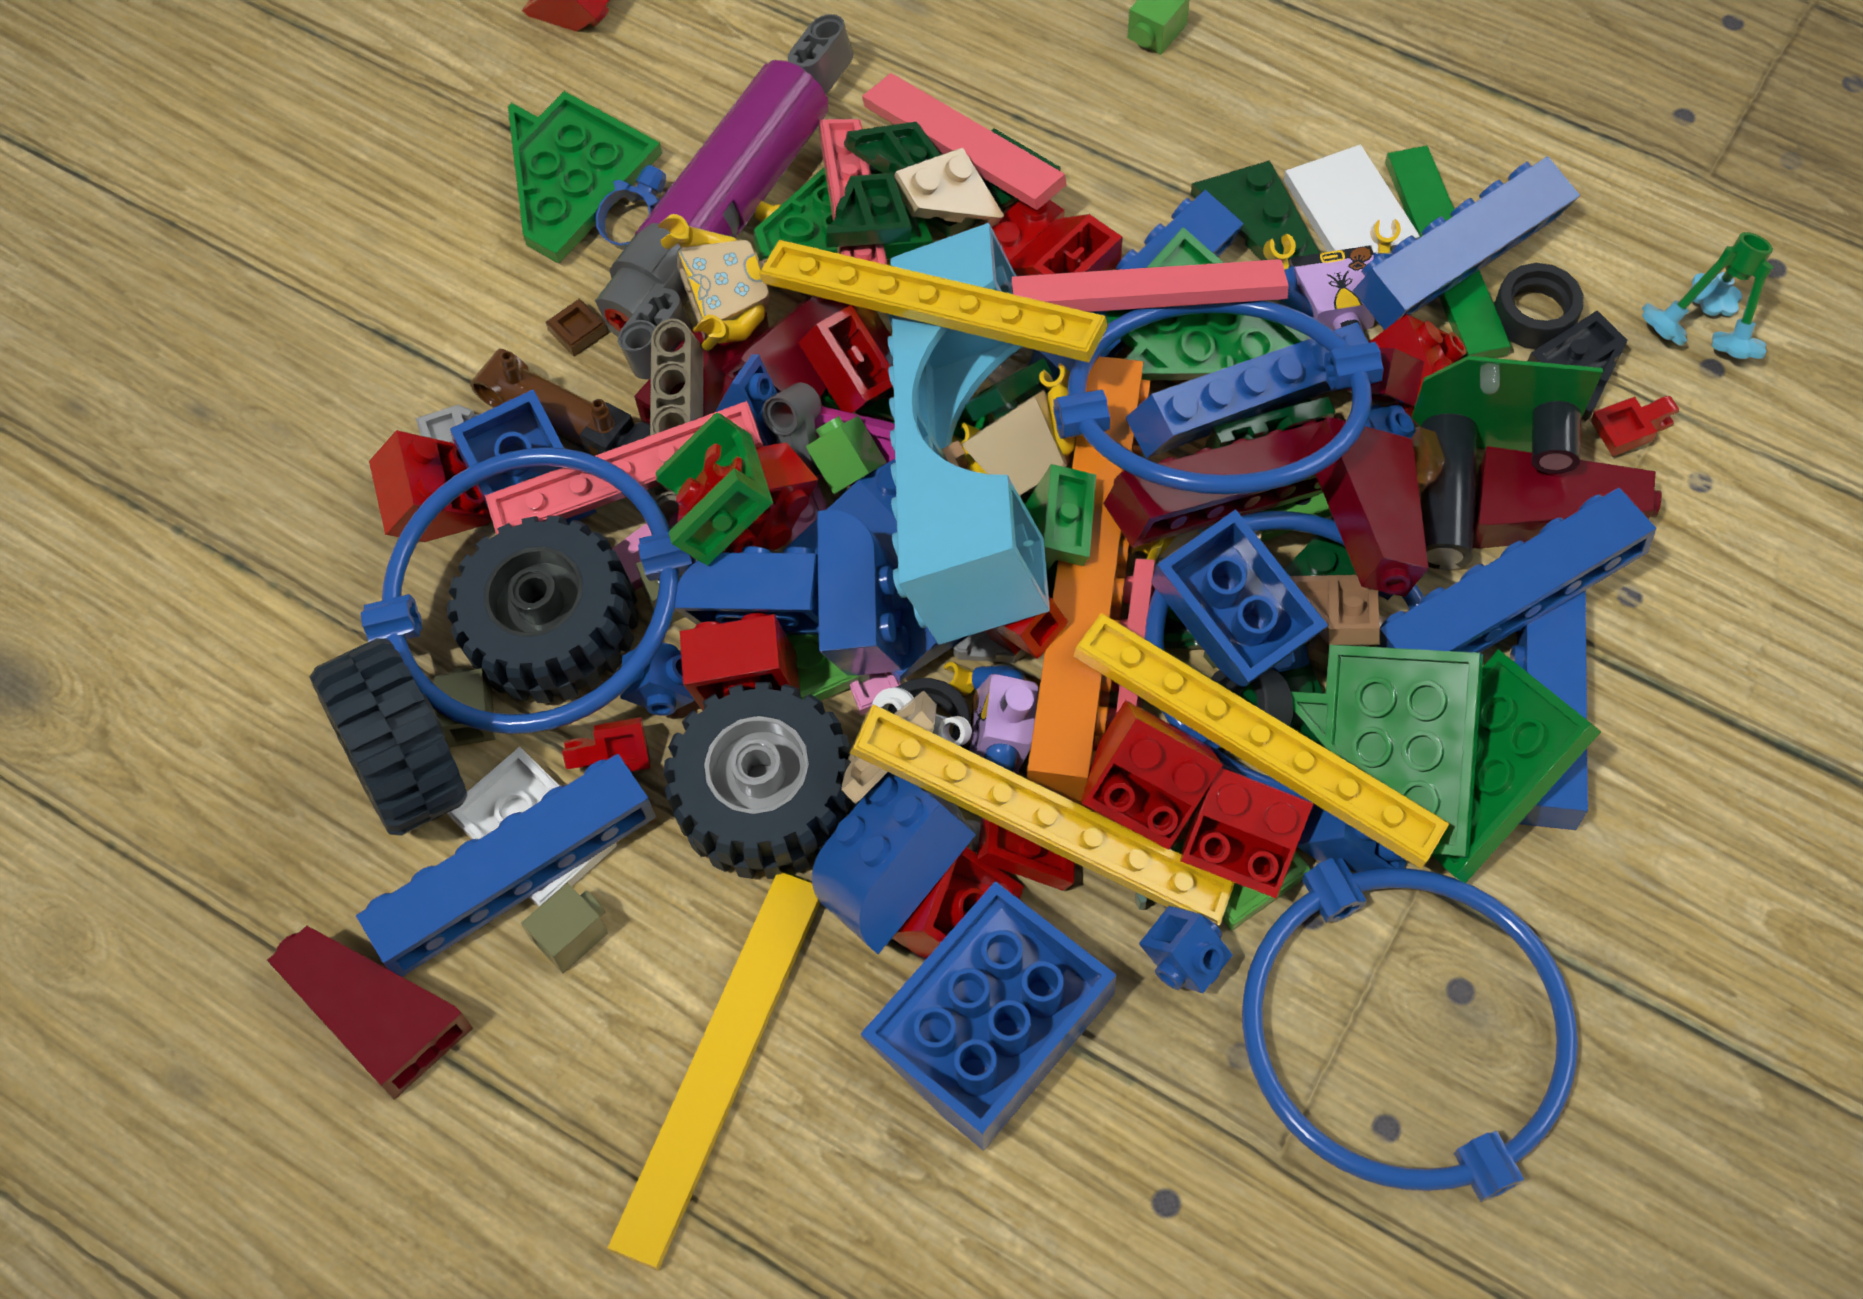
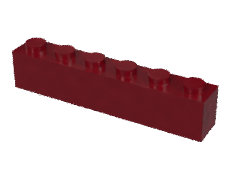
M1310 421L1298 428L1286 431L1281 429L1274 430L1266 436L1247 440L1246 438L1239 439L1231 445L1213 450L1211 448H1204L1194 455L1178 459L1169 457L1158 464L1188 472L1221 475L1246 474L1279 468L1308 456L1306 446L1323 421ZM1124 470L1114 479V485L1103 504L1133 548L1214 525L1235 509L1243 516L1314 497L1323 492L1316 475L1272 490L1225 495L1173 489L1146 481Z

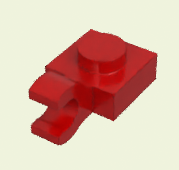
M1634 396L1594 411L1591 423L1613 457L1653 442L1657 431L1665 430L1674 424L1671 415L1678 413L1680 409L1671 396L1662 397L1642 407Z
M717 443L710 446L705 453L703 471L696 479L688 478L677 494L676 502L679 504L678 522L733 468L741 472L742 459L737 456L730 465L725 467L719 466L715 462L720 457L721 446Z
M642 717L594 725V739L575 738L564 741L565 749H562L566 769L580 768L591 765L599 760H608L616 754H619L630 772L648 769L651 765Z

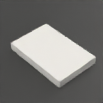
M1361 145L1285 171V184L1328 252L1368 245L1372 246L1373 252H1377L1378 244L1371 239L1370 231L1373 224L1379 219V233L1385 238L1391 237L1392 221L1396 219L1400 223V235L1391 242V252L1399 243L1411 235L1416 240L1420 238V235Z
M519 747L467 791V797L461 807L447 814L471 839H480L498 828L501 821L507 816L516 812H524L540 802L548 791L559 785ZM617 844L611 845L529 898L540 907L566 883L572 887L617 847Z

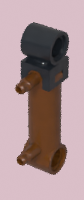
M498 349L470 381V387L473 392L492 408L534 389L556 434L582 447L587 454L593 456L650 436L649 424L644 422L634 424L632 415L607 402L605 403L602 399H595L590 402L532 372L519 357L505 349Z

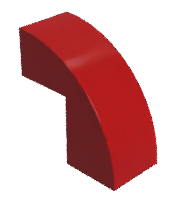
M1049 597L1050 611L992 628L985 632L990 639L1014 655H1017L1023 649L1038 659L1069 621L1053 599Z

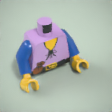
M1380 219L1371 227L1370 235L1373 242L1378 244L1377 252H1373L1372 246L1368 245L1293 257L1288 262V258L1292 256L1296 248L1293 237L1289 234L1282 236L1283 255L1276 252L1273 239L1268 240L1264 245L1263 254L1268 260L1282 259L1289 285L1288 299L1278 300L1279 304L1300 311L1320 321L1332 330L1358 322L1362 331L1371 328L1375 318L1353 290L1365 277L1361 270L1369 262L1381 254L1386 259L1393 255L1391 253V242L1398 238L1401 231L1398 220L1394 219L1392 221V234L1390 238H1385L1379 233Z
M955 662L946 663L943 669L954 673L952 681L948 684L958 690L962 696H967L974 688L976 689L973 696L970 721L972 734L968 741L967 750L1017 774L1031 749L1038 684L1026 681L1025 676L1011 666H981L971 670Z

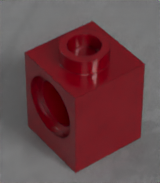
M1379 347L1384 370L1382 381L1370 384L1372 402L1376 404L1415 406L1424 362L1395 348ZM1347 388V391L1352 393V389Z

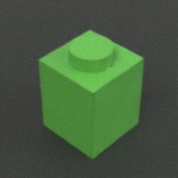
M1137 0L1129 9L1127 38L1139 46L1146 47L1161 55L1186 27L1190 0Z
M859 415L843 423L840 416L832 419L816 429L820 438L805 446L833 494L887 463Z

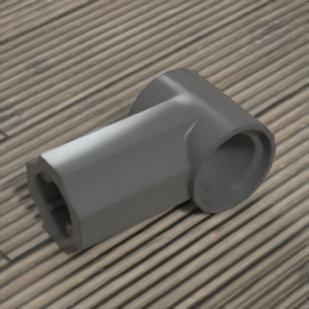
M796 383L767 399L762 407V416L769 430L775 433L776 444L787 442L812 473L818 476L821 472L805 446L817 440L814 419L819 416L821 411V401L815 389L810 385Z

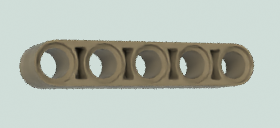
M668 319L661 322L652 333L650 436L703 417V349L688 326L679 319ZM685 341L682 348L678 351L670 352L673 345L677 342ZM679 383H685L680 392L670 395V391L674 386ZM659 485L650 489V495L657 502L669 525L671 517L679 512V504L676 502L677 496L672 490L664 485Z

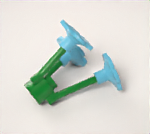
M1740 233L1733 246H1727L1720 258L1705 274L1699 273L1694 276L1692 287L1680 301L1675 300L1665 311L1656 308L1650 303H1646L1642 308L1644 311L1642 313L1643 318L1663 338L1672 340L1682 346L1687 341L1685 337L1687 332L1678 322L1688 313L1687 307L1692 302L1700 304L1702 311L1708 315L1717 316L1721 313L1725 316H1733L1738 311V303L1742 298L1740 290L1732 286L1735 283L1734 277L1740 280H1749L1751 276H1754L1755 279L1742 319L1737 320L1734 332L1713 333L1711 346L1718 351L1727 352L1730 356L1736 358H1764L1767 352L1765 349L1767 344L1762 340L1751 338L1755 323L1752 320L1765 280L1773 269V266L1767 262L1773 252L1772 245L1763 237L1754 233Z

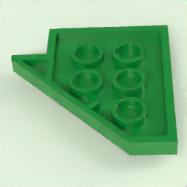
M563 91L539 117L511 102L508 105L522 232L526 246L560 264L596 225V213L599 204L607 194L615 190L613 181L622 180L632 186L642 169L647 165H652L662 155L660 142L566 91Z
M869 165L871 175L883 174L873 166ZM825 167L754 229V245L759 261L768 259L779 240L838 253L837 247L827 248L825 244L826 229L828 224L832 225L833 223ZM905 205L904 207L912 227L910 242L884 245L886 259H891L892 257L933 243L925 219L912 217Z
M1182 227L1146 268L1224 262ZM1136 309L1107 311L1104 316H1106L1107 324H1109L1113 320ZM1203 313L1159 320L1135 329L1119 339L1132 349V352L1125 359L1143 361L1142 380H1193L1310 338L1290 327L1261 318L1226 313Z
M1329 645L1326 694L1290 692L1293 710L1327 750L1449 823L1432 853L1469 856L1483 654Z
M1499 649L1482 668L1469 856L1431 854L1455 878L1465 883L1601 733L1591 722Z

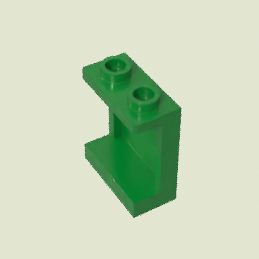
M715 413L655 473L657 481L672 490L677 496L680 488L688 478L696 479L703 471L705 453L713 444L717 443L721 446L720 457L715 462L717 465L728 466L737 456L742 459L741 472L733 468L668 532L672 545L706 566L773 504L752 435L720 413Z
M1054 464L1049 466L1025 504L1044 538L1048 595L1052 599L1058 560L1084 566L1090 558L1096 474Z

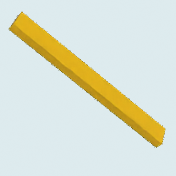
M783 240L778 241L759 272L764 284L1088 363L1108 328L1106 316Z
M1102 613L1075 648L1073 656L1420 869L1428 861L1449 825L1445 820Z
M874 704L869 709L850 754L1165 907L1172 906L1201 914L1203 917L1211 920L1217 927L1220 926L1235 882L1180 861L1181 854L1171 849L1168 850L1102 815Z
M783 872L775 876L607 1247L610 1252L656 1271L660 1270L819 908L820 902L814 893L812 883Z

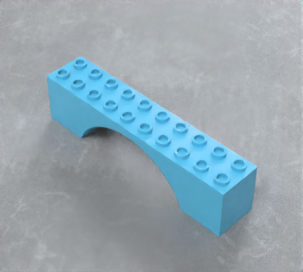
M990 223L891 258V266L1009 294H1012V277L1016 276ZM888 314L892 326V336L888 337V345L893 357V366L889 367L888 372L894 388V397L889 399V406L895 420V429L890 431V440L896 462L891 464V474L896 485V497L892 498L891 505L897 520V532L892 534L893 546L898 556V568L893 570V579L897 592L902 598L908 597L913 605L920 627H927L939 645L1050 611L1044 538L1008 475L984 474L955 466L946 461L942 451L943 448L951 444L956 424L965 408V404L968 403L974 392L1002 362L1021 349L1022 346Z

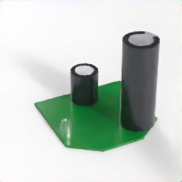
M1467 356L1423 378L1412 412V419L1421 427L1420 438L1422 443L1420 444L1418 488L1429 568L1441 570L1457 569L1468 565L1473 559L1476 448L1486 449L1487 446L1532 452V466L1545 473H1566L1579 466L1581 418L1603 373V368Z

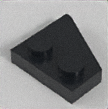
M1597 310L1531 352L1528 361L1603 368V373L1582 416V419L1587 421L1590 419L1628 340Z

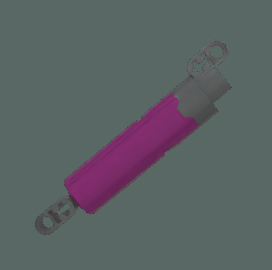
M827 14L816 18L790 50L788 61L772 60L763 65L609 270L611 280L595 302L610 332L618 337V344L636 377L646 380L651 378V338L657 325L668 319H679L691 331L693 330L692 323L684 308L689 298L677 268V250L683 247L677 244L672 249L663 248L661 239L670 234V232L664 228L660 229L658 224L669 215L677 214L685 219L688 226L735 238L738 236L755 213L761 201L766 198L817 129L819 120L825 118L829 110L826 93L831 90L854 57L844 20L840 16ZM682 341L673 345L670 352H673Z

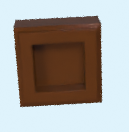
M580 298L546 321L548 331L573 356H576L608 333L606 324Z

